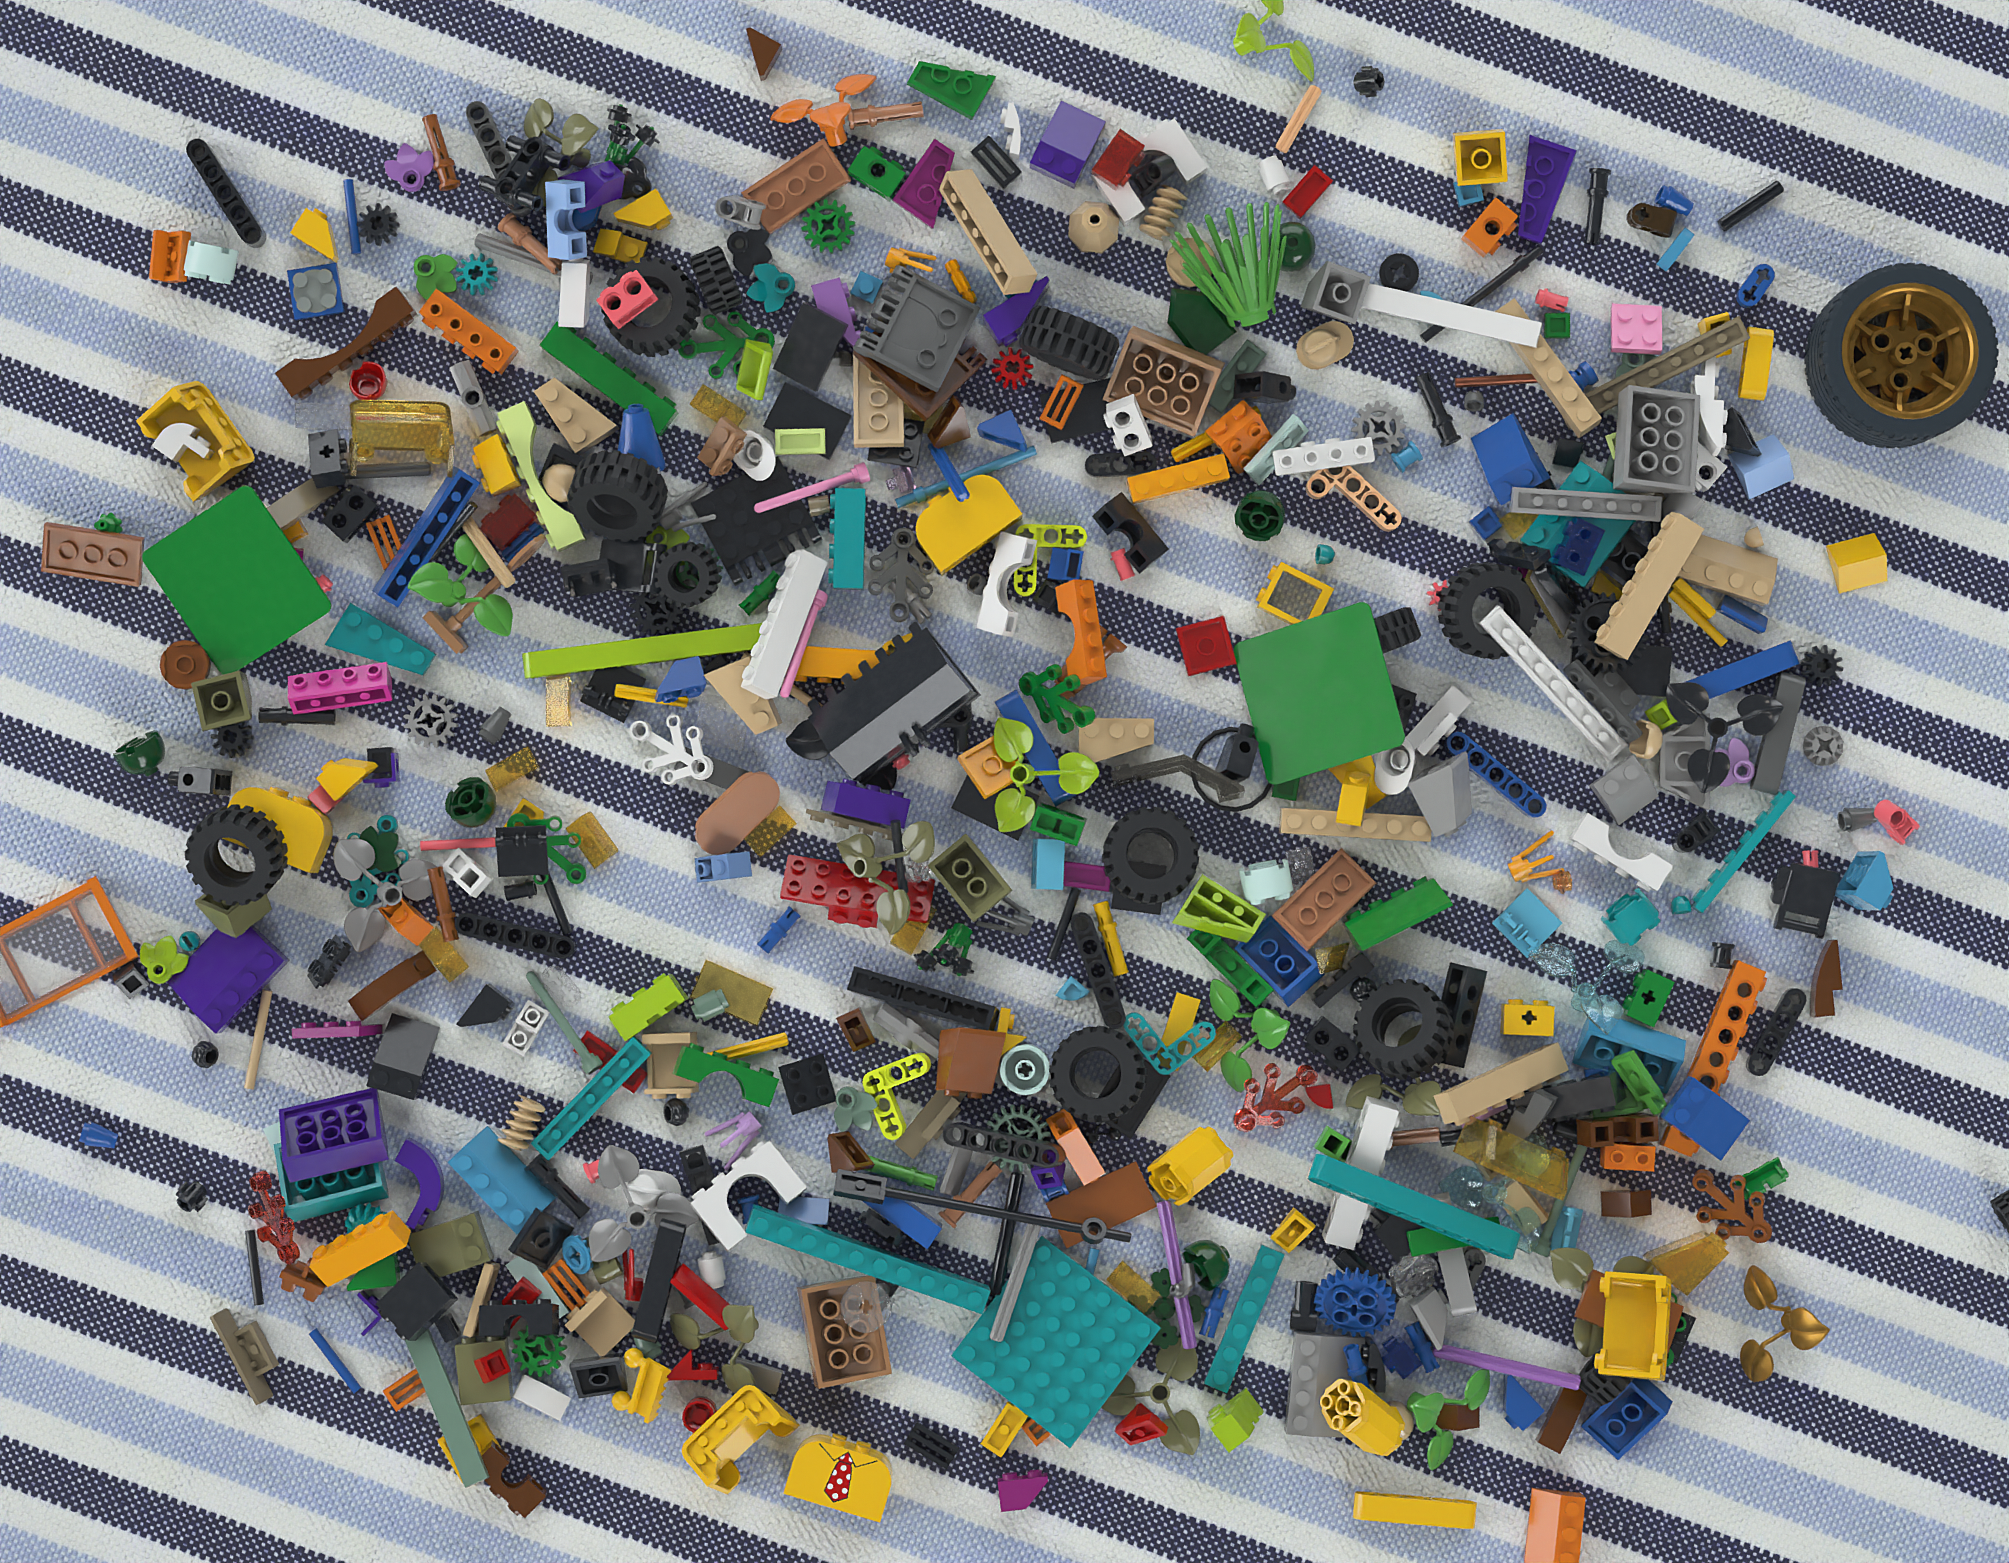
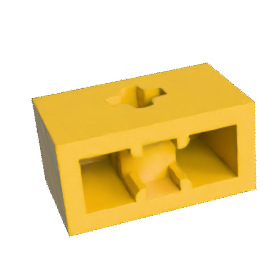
M1508 999V1004L1501 1003L1500 1033L1554 1036L1555 1006L1548 1005L1546 1000H1533V1005L1523 1004L1522 999ZM1527 1011L1533 1015V1020H1529L1528 1024H1526L1525 1020H1522V1015H1526Z

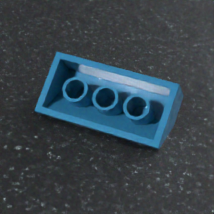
M1881 851L1857 852L1837 885L1835 896L1858 910H1881L1882 907L1885 909L1893 897L1891 895L1893 885L1885 854Z
M1591 1009L1583 1025L1572 1063L1589 1069H1601L1610 1073L1611 1070L1615 1069L1611 1062L1615 1056L1634 1050L1660 1088V1091L1667 1094L1684 1062L1686 1040ZM1604 1066H1609V1069L1606 1070V1069H1603V1067H1604Z
M486 1126L450 1159L448 1164L517 1235L535 1208L543 1211L557 1197L547 1187L541 1186L536 1176L531 1171L524 1169L526 1165L508 1146L497 1141L499 1137L489 1126Z

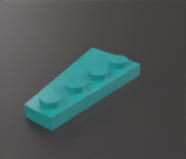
M352 603L348 605L325 643L326 646L381 663L387 662L388 665L423 676L437 655Z

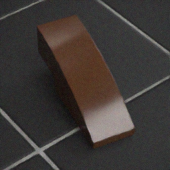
M1827 940L1815 966L1810 991V1017L1835 1016L1833 991L1843 990L1838 940Z
M1560 1387L1535 1440L1541 1445L1561 1454L1578 1419L1587 1394L1580 1388L1573 1390Z

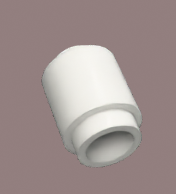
M1271 156L1259 162L1260 169L1258 171L1267 192H1273L1274 195L1286 191L1290 180L1282 161L1278 160L1277 156Z
M716 1251L702 1253V1257L697 1259L700 1278L712 1289L724 1286L726 1276L722 1255L717 1254Z

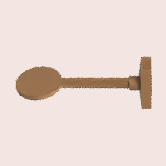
M544 534L535 537L513 557L507 565L510 572L519 568L536 553L547 539ZM497 576L474 597H482L485 600L488 595L493 594L502 585ZM479 602L467 603L455 616L452 615L447 621L436 611H428L422 618L456 654L459 652L463 653L469 646L456 632L463 626L462 623L474 612V607Z

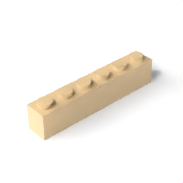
M973 170L947 171L939 191L1002 293L1009 295L1030 292L1038 274Z
M1515 298L1495 311L1530 320ZM1541 334L1537 348L1509 342L1578 438L1600 424L1601 416Z
M1671 512L1670 515L1663 519L1660 532L1650 541L1648 545L1649 550L1645 557L1637 563L1635 567L1636 572L1632 579L1624 585L1620 600L1611 607L1610 617L1598 629L1595 643L1616 656L1628 660L1704 528L1680 513Z
M1280 808L1279 833L1431 842L1432 830L1424 816L1364 813L1361 826L1336 823L1337 811Z
M1556 1042L1541 1046L1434 1095V1099L1444 1124L1455 1122V1125L1458 1126L1469 1122V1116L1471 1115L1478 1117L1488 1113L1487 1108L1490 1106L1493 1109L1507 1104L1506 1099L1508 1098L1515 1100L1525 1096L1524 1091L1527 1089L1531 1092L1542 1088V1082L1544 1081L1551 1083L1561 1079L1560 1074L1569 1069L1559 1043Z

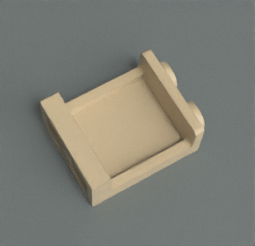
M697 1032L642 1034V1044H646L647 1048L652 1052L647 1058L648 1088L644 1089V1094H652V1099L667 1098V1094H676V1098H691V1093L699 1092V1083L672 1074L681 1047H689L690 1043L697 1045Z

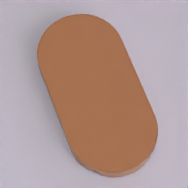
M762 771L748 772L740 776L698 818L695 825V839L699 846L705 852L712 855L726 854L735 849L777 806L780 798L777 782L768 773Z

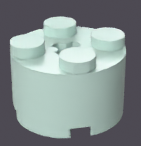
M189 240L183 269L185 270V276L206 279L208 275L209 281L230 284L231 280L234 279L239 251Z
M1282 859L1283 864H1277L1276 860L1248 865L1249 870L1245 872L1243 867L1240 868L1239 874L1244 899L1250 900L1251 905L1265 903L1266 898L1275 897L1276 900L1289 898V892L1294 889L1288 860Z
M1018 1044L1007 1051L1002 1058L1000 1065L1001 1079L1011 1091L1020 1095H1031L1041 1090L1047 1083L1050 1076V1063L1046 1054L1039 1047L1032 1044ZM1024 1062L1027 1063V1066H1032V1070L1029 1071L1027 1076H1024L1023 1072L1018 1071V1068H1021Z

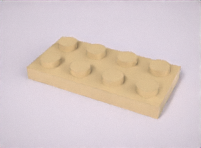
M853 355L854 448L904 447V402Z

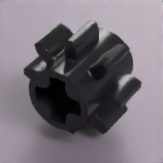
M1363 66L1361 67V72L1356 73L1353 83L1359 95H1365L1366 98L1376 97V91L1383 89L1385 80L1382 72L1378 71V68Z
M185 1181L176 1193L178 1206L186 1212H191L193 1209L199 1212L208 1200L205 1197L207 1190L199 1182L194 1181L189 1185Z

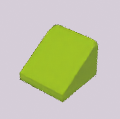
M1666 698L1644 711L1650 722L1657 724L1660 730L1677 722L1670 713Z

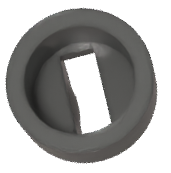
M1471 390L1466 393L1464 398L1465 409L1476 412L1484 408V397L1480 391L1472 392Z
M976 573L969 578L967 589L975 595H983V590L988 580Z

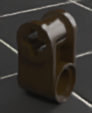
M1639 203L1628 211L1626 220L1633 228L1650 232L1656 236L1671 238L1677 212L1646 203ZM1638 211H1641V216L1644 217L1641 221L1638 220L1639 216L1635 215Z

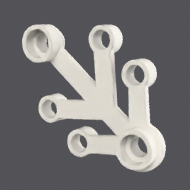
M671 714L666 720V724L671 731L673 744L652 732V728L647 722L639 720L631 725L630 735L633 739L638 741L647 740L668 753L656 758H645L642 762L644 771L655 773L659 767L681 761L688 766L675 771L668 769L662 773V781L665 784L675 785L679 779L693 776L698 780H705L711 776L713 762L703 754L701 745L703 731L701 728L691 726L686 731V737L691 741L693 756H691L685 749L681 731L683 726V718L681 716ZM674 718H677L678 720L676 726L672 725V720ZM645 727L646 732L641 736L640 731ZM697 730V736L692 738V732ZM652 761L653 767L649 770L648 763ZM704 763L705 769L703 772H700L699 766ZM672 773L673 779L669 782L667 776Z

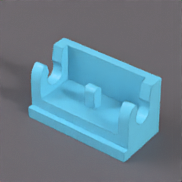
M1033 839L1031 889L1063 890L1065 842L1053 839Z

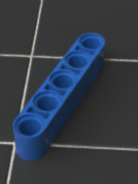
M1790 640L1686 682L1701 685L1707 691L1709 699H1712L1800 664Z
M1017 690L995 701L1004 718L1020 721L1031 729L1034 737L1033 746L1029 752L1024 754L1035 771L1060 770L1057 758ZM1060 775L1038 776L1055 807L1077 795L1067 793L1061 788L1059 784Z
M1454 732L1445 738L1444 747L1449 754L1456 756L1466 751L1469 770L1525 816L1536 818L1545 813L1547 804L1544 798L1466 734ZM1454 736L1461 738L1463 742L1460 750H1454L1451 747L1450 741ZM1473 752L1479 753L1482 757V762L1479 766H1474L1470 762V756ZM1492 768H1497L1501 772V778L1498 782L1492 781L1489 777V772ZM1511 784H1517L1520 787L1521 792L1517 798L1509 794L1508 790ZM1532 799L1537 800L1540 805L1539 811L1535 814L1531 813L1528 809V803Z

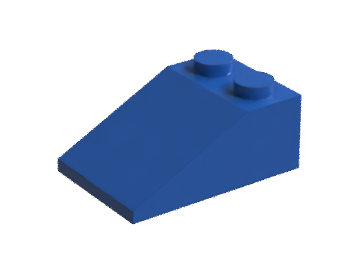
M1514 413L1471 438L1487 481L1501 506L1511 501L1512 487L1534 488L1551 478Z
M1271 915L1259 925L1248 943L1240 942L1234 947L1245 962L1274 989L1273 993L1288 1008L1325 975L1320 964Z
M1691 1076L1686 1078L1659 1116L1720 1161L1750 1121L1724 1099Z
M1634 1378L1614 1400L1605 1405L1598 1406L1581 1424V1427L1619 1460L1668 1414L1673 1401L1650 1380Z

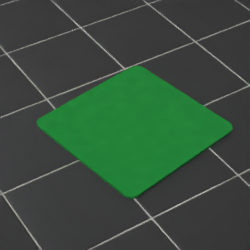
M247 485L241 486L145 550L142 554V560L216 668L223 675L240 670L329 613L332 607L329 598L252 487Z
M1359 602L1236 644L1234 655L1252 725L1255 728V737L1259 742L1258 748L1264 772L1269 783L1273 785L1285 783L1393 749L1403 744L1405 734L1373 613L1367 603Z

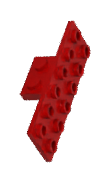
M788 855L780 898L829 907L828 920L839 924L849 923L863 928H877V901L882 893L888 891L874 882H869L866 877H856L846 864ZM882 870L876 879L888 884L894 891L898 890L896 872ZM907 875L909 892L906 894L910 901V914L907 920L927 923L935 880Z

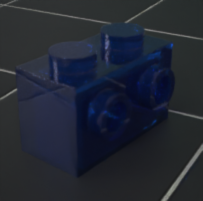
M1580 518L1568 520L1562 531L1564 538L1561 544L1558 543L1553 550L1552 557L1554 560L1552 564L1577 576H1585L1605 530Z
M1391 1335L1381 1344L1383 1348L1380 1351L1384 1355L1382 1356V1362L1391 1373L1397 1371L1403 1380L1422 1365V1362L1400 1335L1396 1337Z

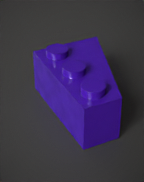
M843 778L842 783L827 781L820 810L891 826L890 821L900 820L901 828L904 829L911 799L903 798L904 793L889 790V794L880 792L881 787L866 784L865 788L857 787V781Z

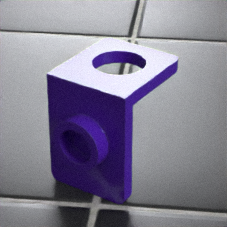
M391 753L392 778L363 779V783H374V788L390 787L389 782H400L398 753Z
M362 1290L357 1296L377 1315L375 1320L361 1333L362 1336H365L382 1317L379 1314L380 1309L376 1305L379 1299L374 1295L369 1296Z

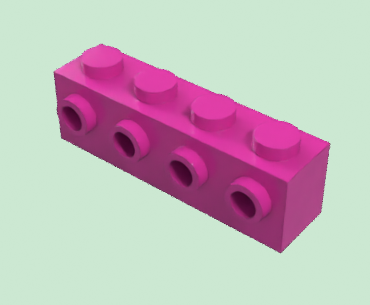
M387 662L288 676V701L293 715L392 701V677Z

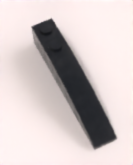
M854 966L847 988L848 991L972 1029L994 1031L1000 1010L992 1005Z

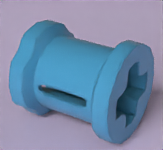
M1412 441L1408 442V446L1395 454L1393 452L1390 454L1392 461L1401 473L1405 472V468L1415 461L1423 460L1422 454Z

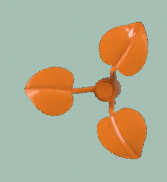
M870 74L847 76L841 79L835 86V90L841 92L839 94V102L813 110L810 109L813 106L812 101L796 99L780 106L770 119L771 121L775 120L781 123H791L802 119L806 114H810L811 121L819 125L820 131H824L828 145L839 146L847 141L843 125L845 124L844 118L851 111V106L849 103L844 102V97L861 93L877 77Z

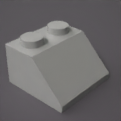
M1634 755L1628 756L1589 785L1617 825L1622 824L1659 797L1648 774Z

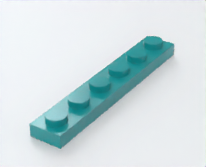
M1784 790L1782 793L1778 791L1770 800L1772 806L1767 812L1763 810L1754 820L1756 826L1751 832L1747 830L1740 837L1739 842L1741 844L1735 851L1733 849L1730 850L1724 857L1723 861L1725 864L1720 870L1715 869L1707 879L1710 882L1704 890L1700 888L1692 898L1694 903L1691 907L1695 911L1703 913L1759 844L1796 796L1791 791Z
M633 1036L530 1144L549 1161L652 1052Z
M1260 1245L1208 1370L1204 1384L1225 1393L1228 1392L1282 1263L1284 1253L1265 1245Z

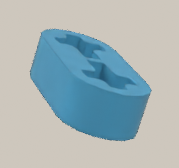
M1685 227L1656 265L1666 272L1695 234Z

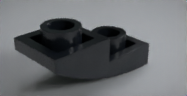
M1365 1336V1344L1361 1345L1360 1354L1367 1367L1372 1368L1368 1370V1383L1376 1393H1385L1386 1375L1380 1351L1372 1338Z

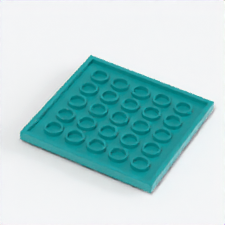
M1041 1236L1035 1244L1003 1341L992 1340L990 1333L1008 1281L1002 1287L1001 1294L996 1295L951 1356L1067 1447L1071 1448L1161 1327L1044 1236Z

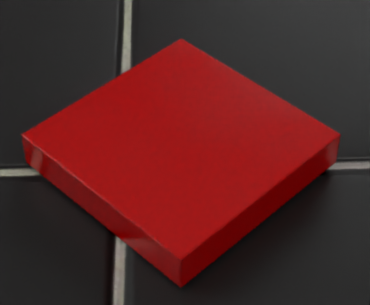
M1224 616L1176 628L1188 677L1237 664Z

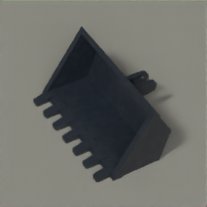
M913 622L908 627L914 637L906 643L900 635L892 638V642L897 649L888 656L882 647L875 651V655L880 662L875 667L871 668L866 660L859 663L858 668L863 674L859 679L854 681L849 673L842 676L841 680L846 687L842 692L838 694L833 686L825 689L824 692L829 701L822 707L815 698L808 702V707L812 712L808 719L818 732L828 752L853 780L858 781L862 785L908 751L912 757H915L918 754L914 747L917 743L920 742L922 746L927 748L930 743L926 736L981 696L927 627L922 630L917 622Z

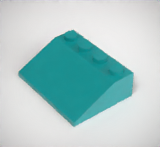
M1582 461L1576 465L1558 489L1626 494L1622 490L1613 489L1612 482ZM1539 514L1520 541L1525 545L1549 549L1551 553L1549 561L1560 573L1585 589L1636 520Z
M281 1143L273 1144L284 1212L292 1223L355 1207L360 1202L366 1204L389 1198L382 1161L290 1183L282 1162Z

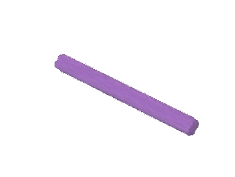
M1166 1200L1158 1202L1157 1208L1171 1285H1174L1182 1280V1260L1171 1202ZM1188 1295L1181 1299L1174 1297L1183 1348L1197 1347Z
M1445 1344L1438 1351L1435 1347L1433 1349V1354L1436 1358L1573 1390H1578L1581 1383L1579 1375Z

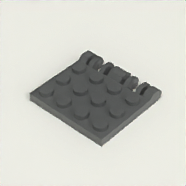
M896 265L891 274L892 278H889L887 283L892 289L904 293L901 297L889 290L882 291L881 297L883 299H878L871 312L872 317L868 318L866 323L869 328L878 333H883V335L879 337L868 331H861L860 338L857 339L853 349L858 354L872 358L925 387L938 392L980 307L907 268Z

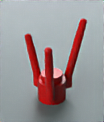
M630 1249L629 1263L627 1250L622 1253L625 1299L640 1301L644 1279L634 1277V1250Z

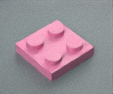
M1612 303L1611 352L1661 355L1662 306Z

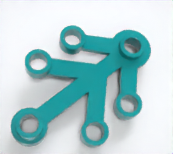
M391 815L381 816L377 821L378 835L387 832L395 833L398 829L397 819ZM385 820L391 823V827L388 830H385L382 826ZM355 832L350 833L347 836V839H351V837L354 835L358 836L359 838L361 834ZM399 849L394 853L397 856L400 852H404L406 854V859L402 861L401 864H404L410 859V855L407 850ZM377 868L367 870L373 876L382 872ZM389 873L385 880L380 882H389V878L392 875L397 877V883L401 881V878L397 873ZM365 874L362 881L359 878L355 881H350L352 888L349 892V899L351 903L356 907L364 908L369 906L374 900V895L377 894L378 886L376 884L371 885L372 880ZM361 890L366 894L363 900H359L357 897V893Z

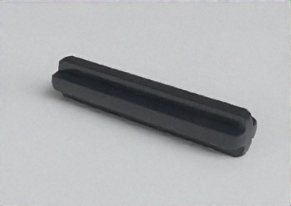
M1779 181L1773 182L1720 218L1718 225L1723 231H1727L1784 191L1783 186Z

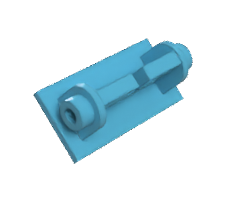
M1563 1206L1552 1234L1551 1250L1564 1247L1576 1248L1583 1213L1582 1209Z

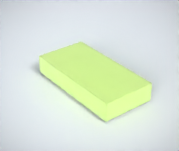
M825 428L775 429V454H826Z

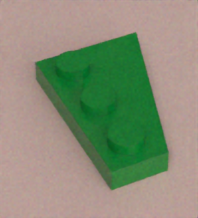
M919 61L908 79L907 85L973 120L996 80V76L975 74L974 71L968 70L964 72L950 69L948 66Z

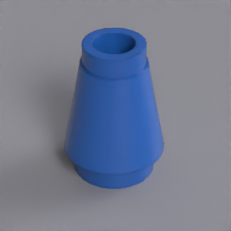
M1663 185L1655 198V203L1659 207L1674 210L1678 214L1685 216L1689 215L1694 205L1693 202L1672 186L1667 187Z
M85 1122L79 1142L85 1143L84 1146L115 1148L118 1134L94 1122H91V1124Z

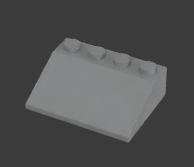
M1628 385L1619 392L1613 489L1646 493L1695 492L1700 395Z
M1294 1330L1284 1427L1286 1434L1347 1438L1340 1431L1329 1427L1321 1412L1320 1399L1324 1395L1325 1390L1338 1379L1352 1381L1351 1376L1347 1373L1348 1363L1343 1348L1349 1344H1358L1360 1350L1361 1345L1365 1344V1337Z

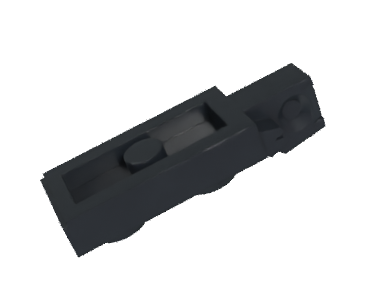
M1493 539L1487 543L1490 555L1496 557L1499 563L1536 570L1551 558L1549 549L1511 541L1505 543L1502 539Z

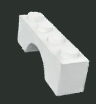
M1000 532V536L995 542L996 552L994 560L989 566L990 575L988 583L983 590L984 599L982 607L977 613V629L1013 637L1019 613L1009 603L1007 584L1011 575L1017 569L1031 565L1037 540L1012 533Z
M1584 813L1569 837L1574 842L1572 846L1583 853L1587 850L1595 855L1593 859L1604 866H1607L1608 863L1616 868L1615 873L1621 877L1628 879L1630 876L1638 881L1636 886L1648 893L1650 890L1658 891L1673 865L1652 852L1646 853L1635 860L1622 858L1615 853L1609 843V826L1591 814Z

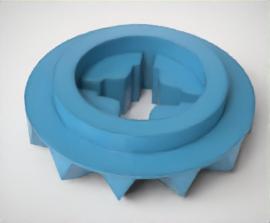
M580 1235L567 1237L562 1245V1253L566 1264L577 1274L589 1272L593 1267L590 1256V1248L587 1246V1240H582Z

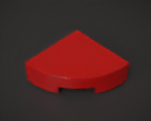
M1329 1083L1305 1087V1091L1313 1103L1322 1108L1333 1109Z

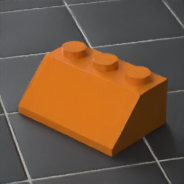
M1539 1488L1531 1489L1524 1563H1579L1586 1501L1582 1493Z

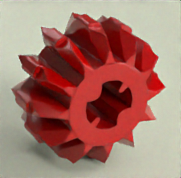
M1012 347L1008 348V356L1003 351H1000L999 356L1002 361L994 358L993 363L999 367L991 369L992 374H1000L995 378V382L999 383L1004 379V389L1008 387L1010 382L1012 383L1013 390H1017L1016 382L1018 381L1025 387L1026 381L1023 377L1027 379L1032 378V374L1025 370L1034 368V365L1031 363L1025 364L1029 361L1030 356L1025 355L1023 358H1020L1022 355V349L1020 348L1017 350L1016 355H1013ZM1011 364L1012 366H1015L1017 364L1019 366L1017 367L1018 373H1008L1006 371L1008 370L1007 365Z

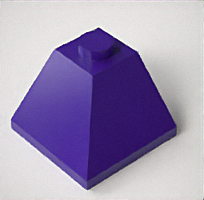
M609 160L558 177V180L565 179L584 182L585 207L576 208L580 213L621 198L625 175Z

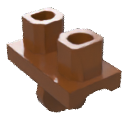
M309 1258L307 1263L299 1260L297 1263L289 1261L279 1278H282L281 1289L294 1292L298 1285L305 1288L303 1293L304 1299L314 1302L327 1286L309 1267L312 1258Z

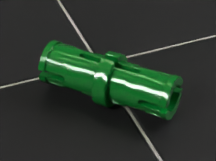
M773 570L759 586L755 585L753 587L754 591L739 606L750 616L764 600L767 602L770 599L768 596L776 589L780 576Z

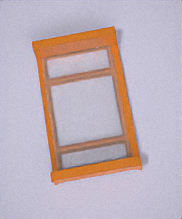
M97 876L0 928V1028L8 1026L139 957Z

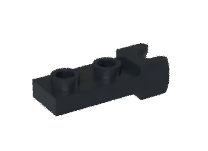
M1359 952L1347 963L1349 966L1347 970L1341 968L1332 976L1334 981L1330 985L1326 986L1323 984L1313 993L1316 997L1312 1001L1318 1008L1324 1006L1357 976L1363 978L1374 968V965L1363 953Z

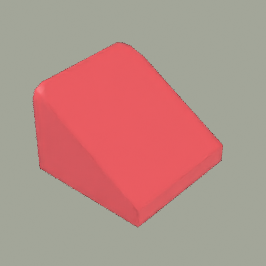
M322 785L317 787L307 797L326 815L343 800L341 798L334 801Z

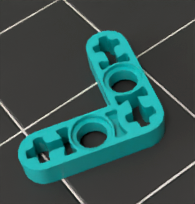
M1136 1012L1127 1014L1123 1025L1125 1031L1155 1070L1163 1075L1175 1071L1211 1043L1216 1035L1214 1026L1209 1022L1203 1021L1197 1023L1166 1047L1141 1014ZM1131 1017L1141 1020L1139 1026L1142 1030L1145 1027L1149 1029V1032L1142 1034L1139 1040L1134 1037L1139 1034L1136 1029H1129L1127 1027L1130 1024L1128 1019ZM1201 1026L1204 1028L1210 1027V1038H1200L1198 1042L1201 1045L1196 1048L1194 1041L1188 1035L1193 1033V1036L1196 1037L1200 1033L1199 1028ZM1147 1036H1152L1157 1041V1046L1152 1051L1145 1050L1142 1046L1143 1039ZM1188 1041L1191 1043L1192 1050L1188 1055H1181L1178 1052L1177 1047L1180 1042ZM1161 1047L1165 1051L1160 1054L1165 1059L1170 1058L1172 1060L1169 1063L1171 1068L1168 1070L1158 1067L1161 1062L1157 1056L1154 1060L1150 1058V1055L1157 1053Z

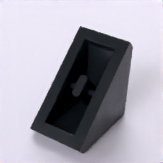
M1731 407L1727 411L1726 425H1723V433L1727 435L1724 449L1757 457L1760 456L1761 452L1741 413Z

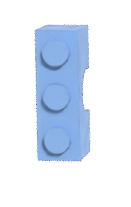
M565 179L545 182L548 257L564 260L587 257L586 232L578 231L572 222L573 210L585 207L584 182Z

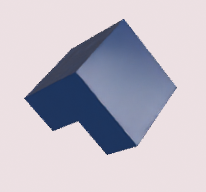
M1053 547L1047 579L1061 582H1069L1073 579L1079 580L1084 551Z

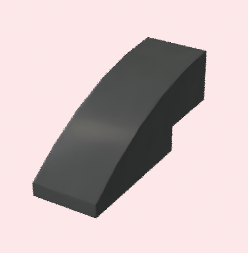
M1540 1088L1534 1092L1527 1109L1522 1106L1515 1109L1495 1154L1498 1156L1504 1154L1530 1136L1550 1113L1558 1097Z

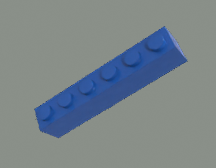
M453 466L372 591L397 608L400 606L410 591L407 587L412 576L420 567L429 562L480 484L479 481Z

